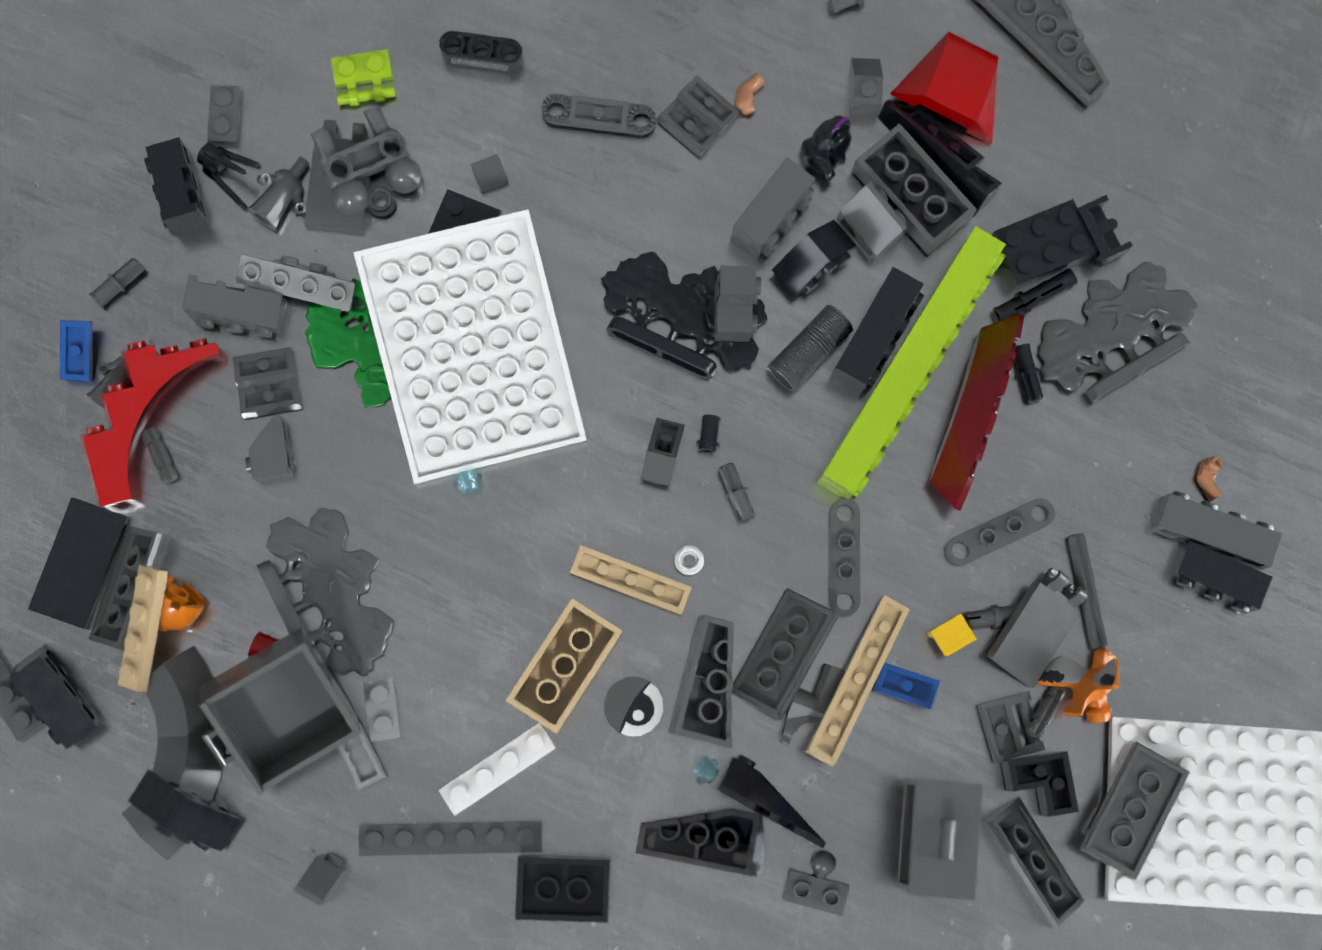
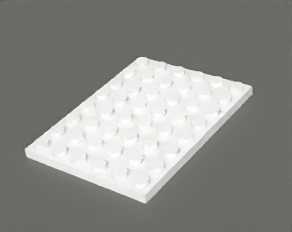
M529 209L353 252L414 484L587 441Z
M1111 717V720H1109L1107 794L1133 742H1139L1187 769L1190 773L1137 879H1131L1106 864L1105 900L1322 915L1321 731Z

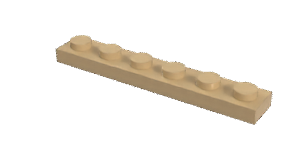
M886 595L881 597L805 751L806 753L830 766L836 764L910 611L909 608Z

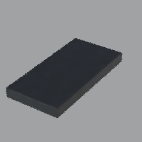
M71 497L28 610L87 630L130 517Z

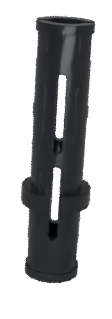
M1067 268L1025 292L1019 291L1015 293L1014 298L993 308L994 315L998 321L1017 314H1027L1031 312L1032 307L1073 285L1075 286L1078 283L1077 277L1072 269Z

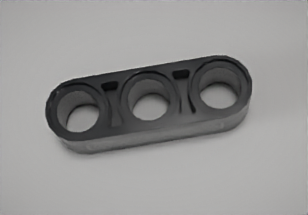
M448 31L439 40L443 60L453 66L515 73L522 68L524 63L522 47L514 39ZM451 44L460 46L456 52H449L446 49ZM480 48H485L489 51L484 56L474 54ZM508 52L517 54V57L513 60L503 58Z

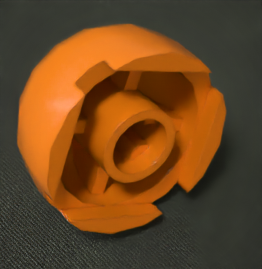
M167 576L158 627L160 631H176L188 628L196 621L205 606L203 605L205 603L204 597L196 589L185 582L180 587L173 583L175 578Z

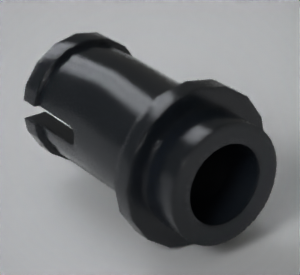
M705 414L702 416L700 440H697L696 444L701 452L716 453V448L720 447V443L717 440L721 417Z

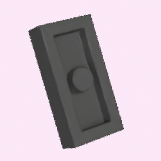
M211 85L207 133L208 143L215 145H238L242 94L240 86Z

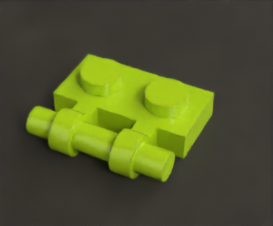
M388 49L331 58L336 89L347 88V93L336 94L339 106L350 104L352 107L358 106L359 102L376 100L377 103L385 101V98L396 97L394 85L383 87L382 84L384 81L393 80ZM373 83L372 89L357 91V86Z

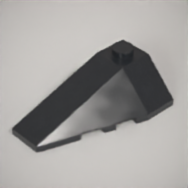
M728 809L719 812L641 823L636 854L747 876H761L765 852L762 814Z

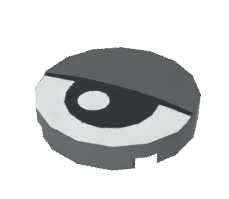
M626 677L617 681L608 690L604 700V714L609 725L618 733L626 736H642L652 731L660 722L663 713V699L658 688L649 680L641 677Z

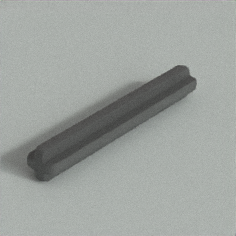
M1083 533L1073 534L1068 537L1077 585L1089 593L1087 599L1081 605L1090 648L1092 650L1106 648L1108 643L1086 538Z

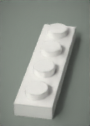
M538 723L438 791L454 816H456L556 749L542 725Z

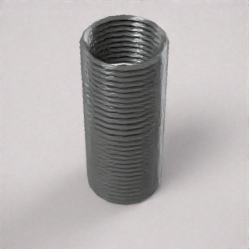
M826 305L767 365L769 372L786 389L795 391L825 361L829 354L853 332L852 324L837 308L832 305Z

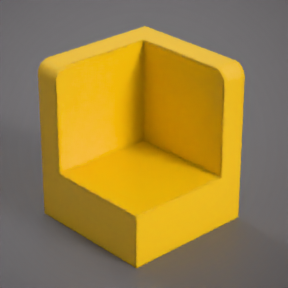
M961 613L926 633L929 638H934L945 657L976 640L975 635Z

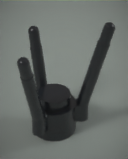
M206 143L197 155V162L204 166L202 172L210 176L243 210H247L248 206L215 171L221 172L227 166L242 175L246 174L245 169L229 161L228 158L256 168L260 167V163L230 152L221 146L217 148L211 143Z

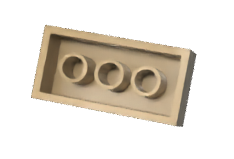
M572 598L505 701L558 734L623 634V631Z

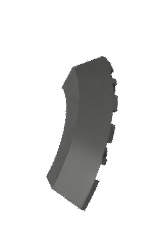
M192 646L164 662L150 673L148 689L145 694L151 703L155 715L158 737L156 758L152 771L168 783L171 780L180 785L179 789L189 793L194 791L212 800L222 776L223 766L219 764L202 738V735L213 728V725L200 707V686L213 679V676L196 647ZM216 735L212 739L224 756V747L226 745L220 736ZM132 804L122 813L139 837L165 860L172 857L185 844L174 835L169 838L155 829L157 824Z

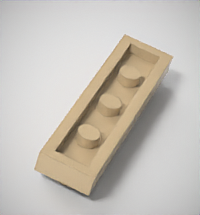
M582 545L579 547L570 571L572 575L678 615H682L692 588Z
M139 565L122 665L119 671L118 685L136 692H147L168 575V571L148 565Z

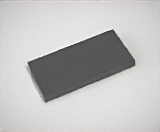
M787 588L733 683L732 694L782 720L840 615Z
M1133 742L1080 850L1136 880L1190 771L1139 742Z

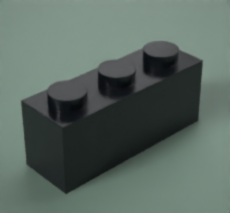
M1192 541L1181 545L1169 575L1177 579L1176 583L1191 590L1195 587L1205 591L1203 594L1205 597L1218 602L1223 599L1232 603V609L1248 614L1249 611L1261 609L1273 578L1268 574Z

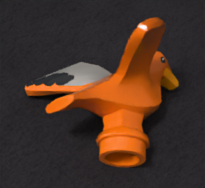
M1099 648L1094 652L1093 664L1090 669L1083 667L1075 660L1059 656L1048 664L1037 683L1046 686L1070 687L1074 691L1072 700L1062 712L1064 715L1079 717L1084 712L1087 715L1088 722H1106L1111 720L1112 711L1111 706L1108 705L1106 700L1107 694L1111 689H1117L1119 685L1120 669L1118 660L1110 650L1105 648Z

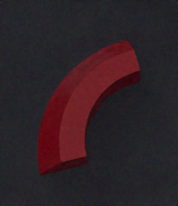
M1017 314L982 327L972 347L960 394L942 445L933 464L930 483L956 510L961 511L974 480L973 475L978 461L981 462L984 455L983 453L988 441L986 436L987 434L991 435L996 422L1001 397L1005 394L1010 378L1009 374L1016 357V352H1014L1016 343L1014 341L1019 342L1024 315Z

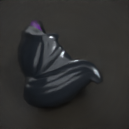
M841 115L834 116L821 123L813 132V135L804 140L801 146L803 160L810 168L822 173L824 180L827 182L836 175L834 165L840 160H846L845 154L852 139L849 131L851 127L850 119Z

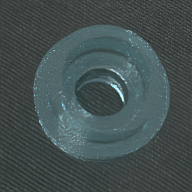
M474 469L457 473V479L452 482L454 486H457L458 492L467 491L481 486L479 479L482 478L481 473L475 474Z
M705 756L698 763L692 776L697 779L696 782L699 785H703L705 782L708 784L713 782L720 771L717 768L719 761Z

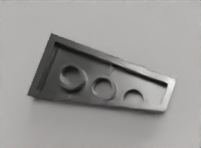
M700 615L698 617L669 732L732 748L733 622L708 615Z

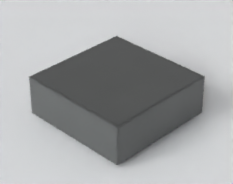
M498 154L471 164L482 193L509 183Z

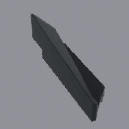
M892 100L885 101L878 119L889 131L900 123L977 209L973 217L976 216L1002 185L999 180L979 168L985 157L921 105L917 104L914 107L909 104L907 108L897 107Z

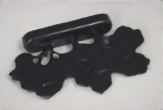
M651 251L641 254L637 258L621 261L616 271H608L601 278L607 288L603 299L606 308L611 311L630 309L637 320L634 323L622 317H613L607 327V332L618 340L698 377L712 379L717 370V364L711 358L703 355L706 351H716L719 353L724 365L729 369L739 368L743 364L751 366L759 350L752 337L749 342L715 341L713 344H707L710 337H714L715 283L719 272L715 265L704 269L699 275L696 273L684 275L680 284H673L668 277L666 264L655 252ZM638 297H642L647 306L643 315L641 314L643 310L637 309ZM628 298L632 299V306L626 304ZM757 299V305H753V315L758 316L757 328L764 322H767V314L764 311L765 305L760 299ZM650 309H657L655 314H649ZM654 317L667 319L672 326L667 338L647 329L648 320ZM682 334L697 337V350L694 351L675 342L676 336Z

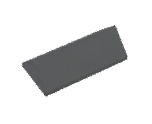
M127 525L89 640L124 651L139 565H148L162 569L172 540L171 538L157 532Z
M1018 797L981 820L980 823L1046 927L1057 929L1085 900L1024 803Z

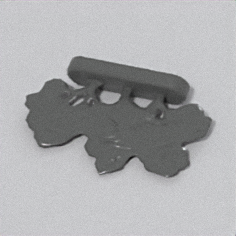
M1142 262L1128 274V281L1124 290L1118 289L1110 280H1089L1088 293L1090 298L1085 300L1083 312L1088 317L1087 323L1081 325L1067 319L1049 320L1044 324L1042 332L1043 341L1040 344L1038 353L1044 361V365L1041 368V372L1044 375L1043 378L1044 380H1057L1065 390L1075 391L1083 384L1086 373L1102 374V379L1094 383L1086 391V395L1092 404H1095L1187 348L1190 342L1183 333L1175 334L1165 340L1163 338L1164 329L1169 326H1190L1194 317L1193 311L1197 309L1198 305L1187 290H1166V269L1162 266H1155L1152 262ZM1154 320H1157L1159 323L1157 330L1152 324ZM1143 335H1147L1157 341V346L1140 356L1134 350L1135 345ZM1120 347L1125 349L1132 361L1112 371L1105 364L1107 354L1114 348ZM1099 351L1103 352L1102 360L1097 357ZM1083 356L1094 358L1098 366L1094 363L1088 366L1080 362V359ZM1076 367H1083L1085 371L1079 373Z
M319 508L310 519L309 527L303 526L290 517L271 524L270 530L272 533L268 537L266 548L270 553L285 560L287 563L285 572L278 575L272 562L269 560L256 566L289 634L302 627L313 645L317 640L329 646L331 649L327 660L331 672L342 674L353 670L357 674L365 676L366 672L372 669V660L383 655L386 648V639L391 635L394 625L393 619L380 609L366 607L358 602V596L369 589L371 582L369 574L375 570L379 559L363 549L351 552L343 549L345 538L349 531L343 514L334 509L330 511L326 508ZM300 561L301 566L293 570L294 562ZM287 580H300L303 584V599L295 604L291 603L282 584ZM309 605L316 606L322 614V623L319 629L314 631H306L296 613ZM331 620V626L324 627L325 622ZM331 630L339 631L343 634V639L331 640L330 634L325 636L324 633ZM336 644L341 645L342 649L336 651L333 646Z

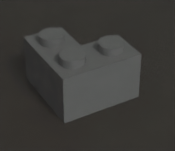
M720 265L715 283L714 341L749 342L752 332H757L758 316L753 315V305H757L758 295L761 293V277H756V267Z

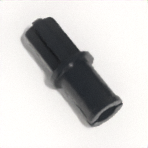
M1030 344L1018 345L1014 351L1016 352L1015 362L1018 369L1016 377L1021 379L1026 401L1031 403L1043 399L1037 375L1039 368L1035 367Z

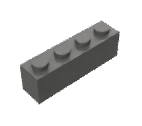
M1173 491L1172 494L1169 493L1161 498L1151 529L1184 542H1195L1231 559L1262 570L1272 567L1282 537V533L1274 531V526L1260 521H1257L1256 524L1245 520L1246 516L1233 511H1229L1228 514L1219 511L1218 506L1213 503L1201 501L1199 504L1191 501L1189 495Z

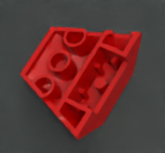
M948 31L895 87L890 95L914 107L919 103L967 127L966 133L991 145L993 143L999 56Z

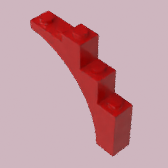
M207 338L190 341V347L181 350L178 349V345L161 348V354L157 355L155 345H146L145 340L127 344L128 350L121 351L130 386L125 387L124 382L106 386L107 392L100 393L109 428L105 429L104 424L85 428L86 434L79 435L99 506L102 507L131 499L127 476L128 454L134 429L144 408L156 392L178 372L200 360L218 355L216 342L208 343Z

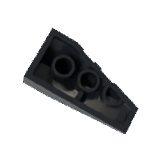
M741 754L738 759L731 757L715 787L717 791L762 814L815 845L824 848L826 842L760 771L754 769L756 765L754 761Z

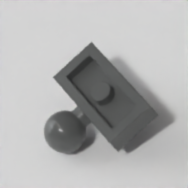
M820 851L814 855L812 867L815 870V875L790 869L783 895L784 901L840 916L843 915L850 886L846 883L827 879V875L831 874L836 867V859L832 853Z

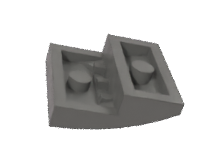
M696 75L679 92L677 98L659 114L657 122L700 158L730 126L740 111Z
M291 347L232 357L235 383L238 387L240 413L243 419L302 409Z

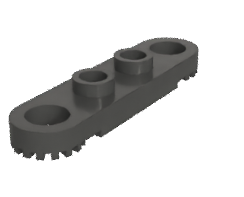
M560 94L548 95L542 103L544 119L554 125L635 135L649 134L656 125L654 110L645 104ZM552 103H560L564 106V111L559 116H552V114H549L548 107ZM644 113L649 116L650 122L648 125L641 127L635 124L633 119L637 114Z
M842 498L832 505L829 514V587L831 609L840 616L847 617L853 615L860 606V509L855 501ZM849 506L853 511L852 519L847 522L841 521L837 517L838 507ZM846 593L853 599L851 609L842 610L838 607L837 597L840 594Z
M1034 499L963 532L947 542L945 546L946 558L955 565H965L1045 528L1054 520V507L1046 499ZM1034 506H1042L1047 511L1046 519L1043 522H1038L1032 517L1031 512ZM955 543H964L968 547V555L964 559L954 556L952 548Z

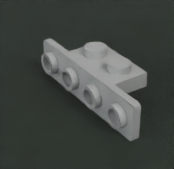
M246 254L240 257L236 277L238 284L344 311L351 310L356 283L334 277L335 273L327 271V266L310 263L309 266L298 264L299 259L282 255L281 259L273 261Z

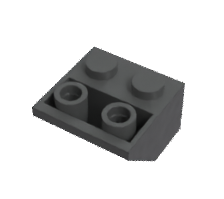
M869 182L839 211L837 220L873 263L900 242L907 229V222L898 209L893 210L888 204V197L885 192L878 186L875 188Z

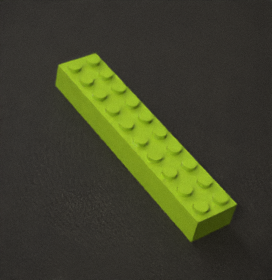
M977 226L974 227L817 482L818 484L839 497L848 500L852 495L858 497L859 493L862 492L870 479L865 476L867 471L873 472L885 454L881 451V448L883 446L887 448L892 443L900 430L896 426L897 422L903 423L913 409L915 402L911 401L912 397L917 399L920 393L923 392L931 379L926 376L927 373L932 374L946 354L941 351L942 348L947 350L961 330L956 325L962 326L976 305L971 301H977L990 282V279L986 276L991 278L1006 255L1001 253L1006 245L1005 243Z

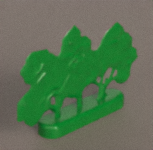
M353 278L351 281L356 283L354 296L364 300L365 307L346 311L349 312L348 315L342 318L340 314L343 310L320 304L309 305L305 316L310 324L305 335L307 343L311 347V357L316 367L335 368L345 362L355 361L358 369L354 373V378L357 386L363 390L361 393L363 407L382 406L391 397L374 329L371 324L362 283ZM354 316L358 320L360 316L363 317L362 321L354 327L350 328L345 325V322ZM366 322L368 323L367 331L362 327Z

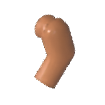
M755 73L736 89L735 105L744 115H748L755 110V104L752 102L753 93L765 84L763 78L758 73Z
M1215 456L1205 458L1201 462L1197 474V482L1210 502L1223 495L1215 483L1217 471L1222 469V462Z

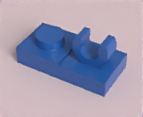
M60 320V380H93V321Z
M884 662L874 691L932 710L941 681Z

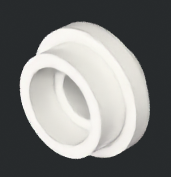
M684 546L677 551L674 563L680 573L694 575L702 569L704 556L697 547ZM685 556H692L695 559V563L692 566L685 565L683 561Z

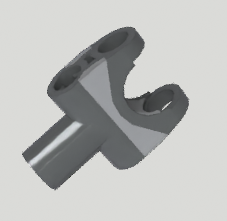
M824 663L813 693L799 687L785 716L781 742L789 744L794 732H797L799 727L805 723L819 725L845 672L844 670Z

